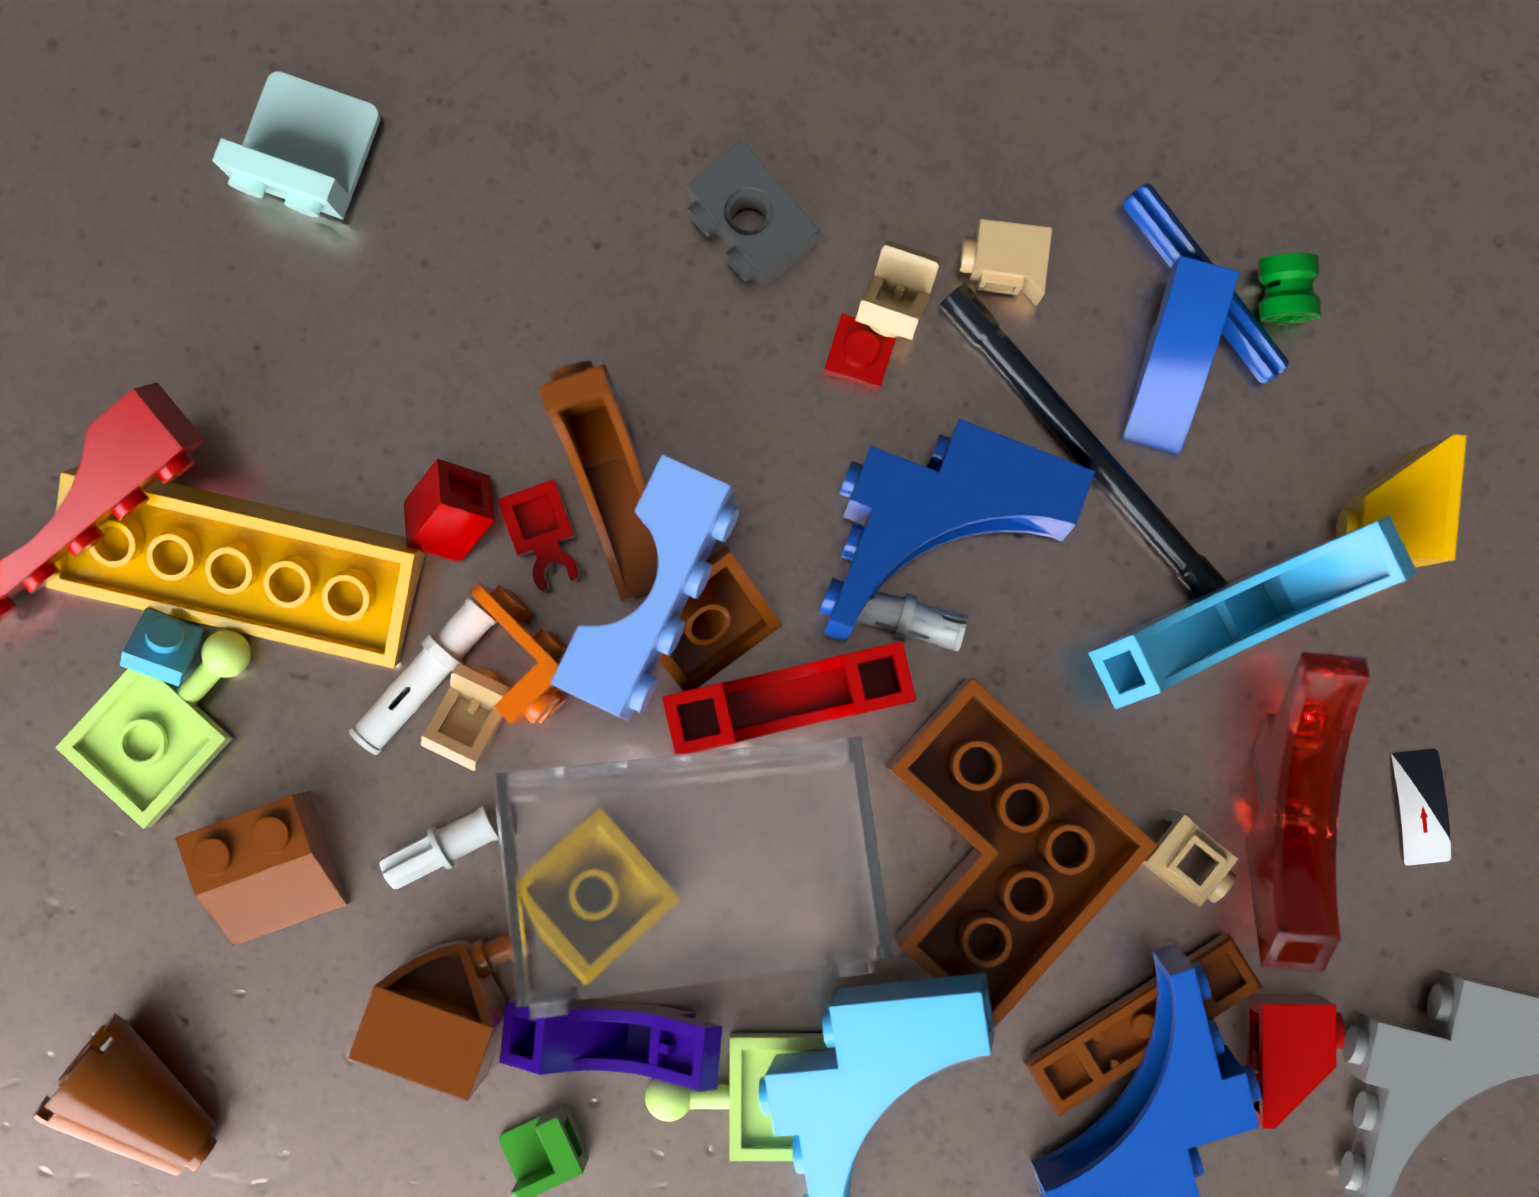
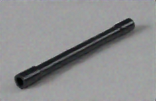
M963 283L950 293L938 307L973 346L982 351L1081 466L1095 471L1093 476L1095 482L1172 568L1178 581L1189 594L1196 599L1229 584L1210 561L1192 547L1001 329L997 318L968 285Z

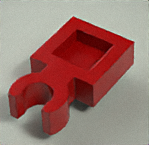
M554 479L497 499L517 556L522 557L535 552L537 560L533 566L532 576L539 590L544 593L551 590L546 573L548 568L556 563H561L566 567L567 574L572 582L580 580L578 563L572 556L563 552L560 545L561 542L573 539L576 536L557 482Z

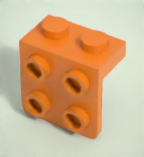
M478 583L470 591L472 596L538 661L493 707L510 724H529L530 722L535 724L537 721L543 724L567 700L561 693L563 690L550 683L568 646L552 631L548 633L542 628L537 632L527 622L534 613L509 588L506 590L498 584L492 589Z

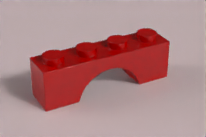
M903 641L662 696L675 757L789 729L917 701Z

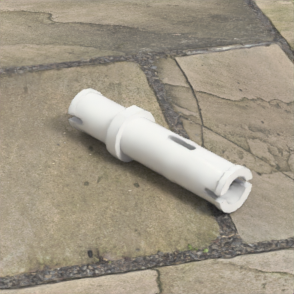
M468 596L465 603L435 636L429 633L421 642L424 649L398 678L389 685L386 691L356 725L348 730L349 734L364 749L374 755H378L382 751L383 746L411 715L419 709L420 705L451 671L453 672L456 665H465L462 660L463 657L486 631L497 623V620L480 603Z

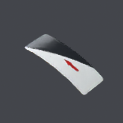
M1436 749L1393 753L1391 759L1401 816L1404 864L1418 865L1449 861L1451 859L1450 825L1438 751Z

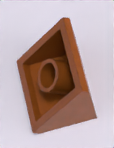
M726 545L707 559L706 562L712 564V571L708 582L697 599L689 596L679 616V619L685 621V627L676 648L671 655L668 656L662 653L659 658L661 664L683 691L698 688L782 626Z

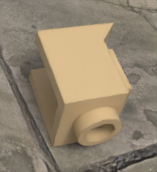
M980 219L974 237L964 236L959 272L969 273L968 283H976L978 291L1018 295L1022 290L1030 301L1037 306L1045 294L1052 227Z
M1170 810L1163 820L1171 826L1156 843L1158 846L1142 864L1188 901L1200 907L1207 899L1216 903L1234 884L1236 875L1231 869L1239 859L1198 827L1186 814ZM1196 845L1212 859L1193 881L1177 866L1190 849Z

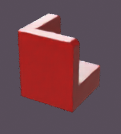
M437 458L404 501L406 547L421 549L422 552L452 561L463 560L495 521L490 475Z

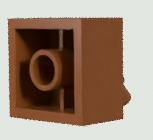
M510 931L488 943L480 939L473 943L457 940L437 945L415 955L383 978L373 987L348 1059L469 1101L486 1078L502 1035L505 1001L507 999L495 982L492 974L496 973L497 965L523 953L522 946L515 932Z

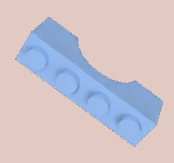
M661 456L635 509V513L651 531L657 546L658 572L654 586L644 603L626 618L608 625L578 626L550 684L628 722L634 710L642 713L646 709L658 682L657 678L651 676L662 653L668 656L672 654L683 633L685 621L679 619V616L689 596L697 599L708 582L712 571V564L706 562L716 540L725 542L737 521L739 508L733 506L736 497L730 485L669 457Z

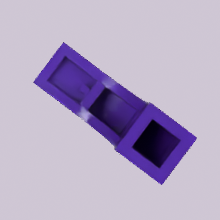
M582 998L505 1001L499 1063L537 1075L572 1071H611L647 1076L699 1092L715 1090L718 1085L723 1026L695 1019L696 1013L643 1003Z

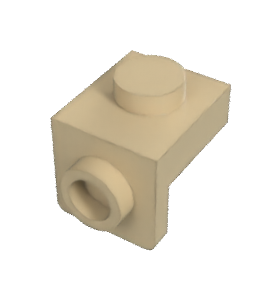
M892 241L885 242L874 276L861 299L855 321L869 325L874 332L882 336L892 338L901 336L912 340L925 312L941 263L940 259Z
M457 664L451 674L450 687L421 736V746L475 771L504 720V717L493 706L510 688L504 685L499 676L487 669L480 667L470 669L462 664Z

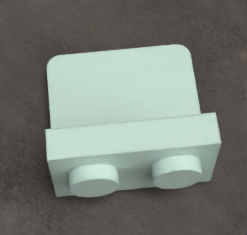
M280 71L273 72L266 80L243 144L239 145L221 138L212 161L230 177L228 185L243 193L263 198L264 192L285 199L284 204L302 214L319 218L320 213L323 212L344 219L381 116L377 108L369 102Z

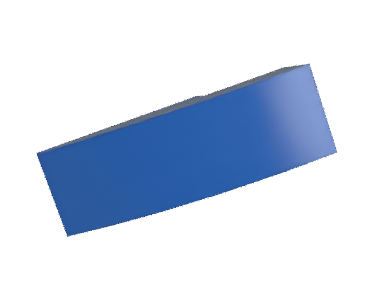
M1180 256L1173 263L1157 321L1151 328L1122 432V440L1177 455L1180 454L1220 340L1240 271L1185 256Z

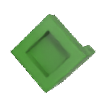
M564 1104L502 1132L499 1137V1143L517 1181L511 1191L513 1197H535L583 1174L589 1159Z

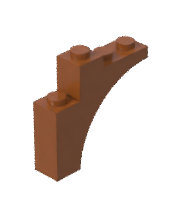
M583 361L561 367L550 374L552 382L540 385L538 389L545 410L556 428L582 490L620 600L628 603L649 596L658 572V551L651 531L635 513V509L648 482L638 452L632 442L611 375L606 365L594 367L592 361Z

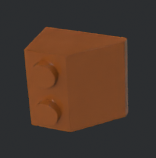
M310 791L281 798L175 837L196 898L233 946L349 904Z

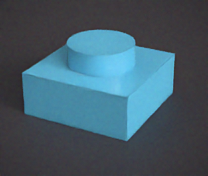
M146 607L122 651L120 666L179 686L201 644L204 628Z

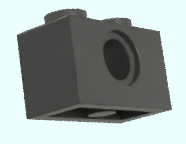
M743 139L687 184L689 201L692 203L687 208L688 214L706 236L709 237L716 232L730 248L724 254L737 274L746 282L754 277L762 288L765 289L818 245L819 229ZM744 208L757 209L765 217V221L759 228L750 231L738 228L732 219L739 210Z

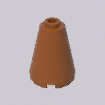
M116 1013L110 1017L106 1026L102 1025L60 1076L58 1079L60 1081L58 1084L59 1089L51 1098L46 1095L33 1114L34 1119L47 1127L173 1175H178L185 1167L193 1172L196 1171L208 1157L217 1142L210 1135L215 1122L127 1020H124Z

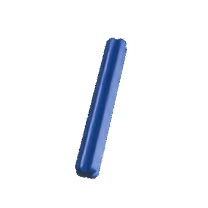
M1144 184L1126 198L1123 203L1124 209L1170 268L1180 256L1213 264L1152 185ZM1234 291L1222 334L1259 382H1269L1288 367L1289 360Z

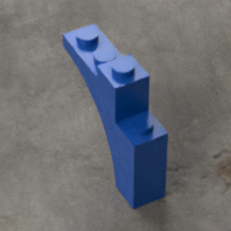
M962 419L958 420L950 437L939 434L927 467L870 446L864 464L855 461L851 462L839 492L840 495L850 498L843 517L865 525V527L853 523L841 557L850 560L851 563L844 582L832 577L819 612L829 615L830 618L823 634L846 642L859 615L879 588L906 564L940 545L960 538L1000 532L1030 533L1063 541L1077 524L1095 471Z
M1176 943L1152 950L1157 979L1155 1019L1142 1061L1128 1086L1110 1109L1083 1134L1063 1147L1043 1157L1031 1160L1041 1197H1200L1195 1178L1204 1175V1170L1196 1146L1259 1128L1253 1103L1261 1101L1262 1097L1256 1076L1249 1064L1241 1066L1227 1045L1223 1044L1220 1031L1213 1017H1206L1203 1000L1211 998V992L1205 972L1199 962L1190 963Z

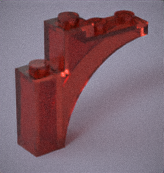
M1302 652L1277 714H1266L1253 746L1252 756L1260 809L1246 839L1245 848L1261 967L1324 972L1341 939L1336 884L1339 803L1350 737L1363 693L1370 679L1366 657Z

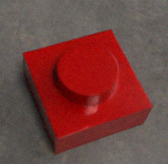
M841 313L824 368V374L880 391L896 337L882 336L874 332L869 325L855 321L856 317Z

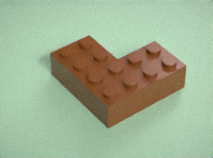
M974 678L965 679L886 766L890 772L974 847L896 934L895 939L899 947L933 978L986 973L995 1029L1158 845Z

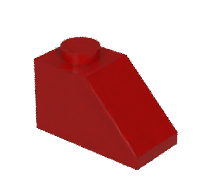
M1252 994L1246 998L1247 1064L1251 1066L1261 1091V1101L1254 1102L1253 1104L1258 1124L1262 1129H1276L1337 1067L1336 1049H1342L1345 1040L1344 1021L1341 1013L1336 1012V1004L1319 995Z

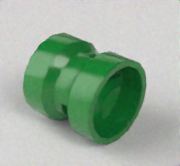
M1285 253L1268 256L1258 261V280L1266 286L1265 297L1259 302V314L1262 323L1295 324L1313 321L1321 317V299L1314 293L1313 282L1320 275L1318 255L1312 253Z

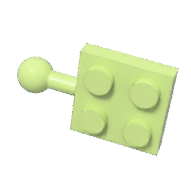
M221 630L210 635L202 647L201 657L203 662L179 688L168 682L127 669L55 747L143 829L152 827L233 739L196 704L221 677L237 676L248 666L251 659L250 645L244 636L238 632Z
M730 1033V1084H718L715 1090L699 1092L653 1078L645 1091L646 1106L654 1117L668 1122L682 1118L690 1109H729V1161H794V1135L774 1137L771 1115H763L761 1111L759 1080L761 1077H765L776 1054L836 1048H827L823 1033Z

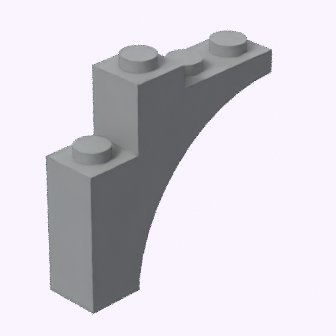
M1442 971L1440 982L1433 986L1427 1001V1015L1431 1020L1429 1029L1359 1012L1356 1026H1351L1346 1033L1343 1057L1347 1062L1346 1071L1367 1083L1366 1091H1361L1356 1098L1353 1110V1122L1357 1128L1352 1151H1347L1343 1156L1340 1166V1184L1343 1187L1342 1194L1345 1197H1391L1401 1172L1414 1150L1430 1130L1448 1113L1488 1088L1512 1079L1539 1074L1538 994Z

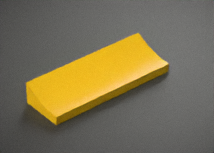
M79 466L61 472L56 512L69 493ZM157 480L144 490L145 494L150 498L145 505L122 521H119L115 516L111 517L99 527L105 534L104 538L76 558L68 552L55 563L61 572L46 584V588L145 610L147 607L179 619L395 668L401 660L409 616L426 553L422 552L421 549L406 547V537L171 482L164 484L161 480Z

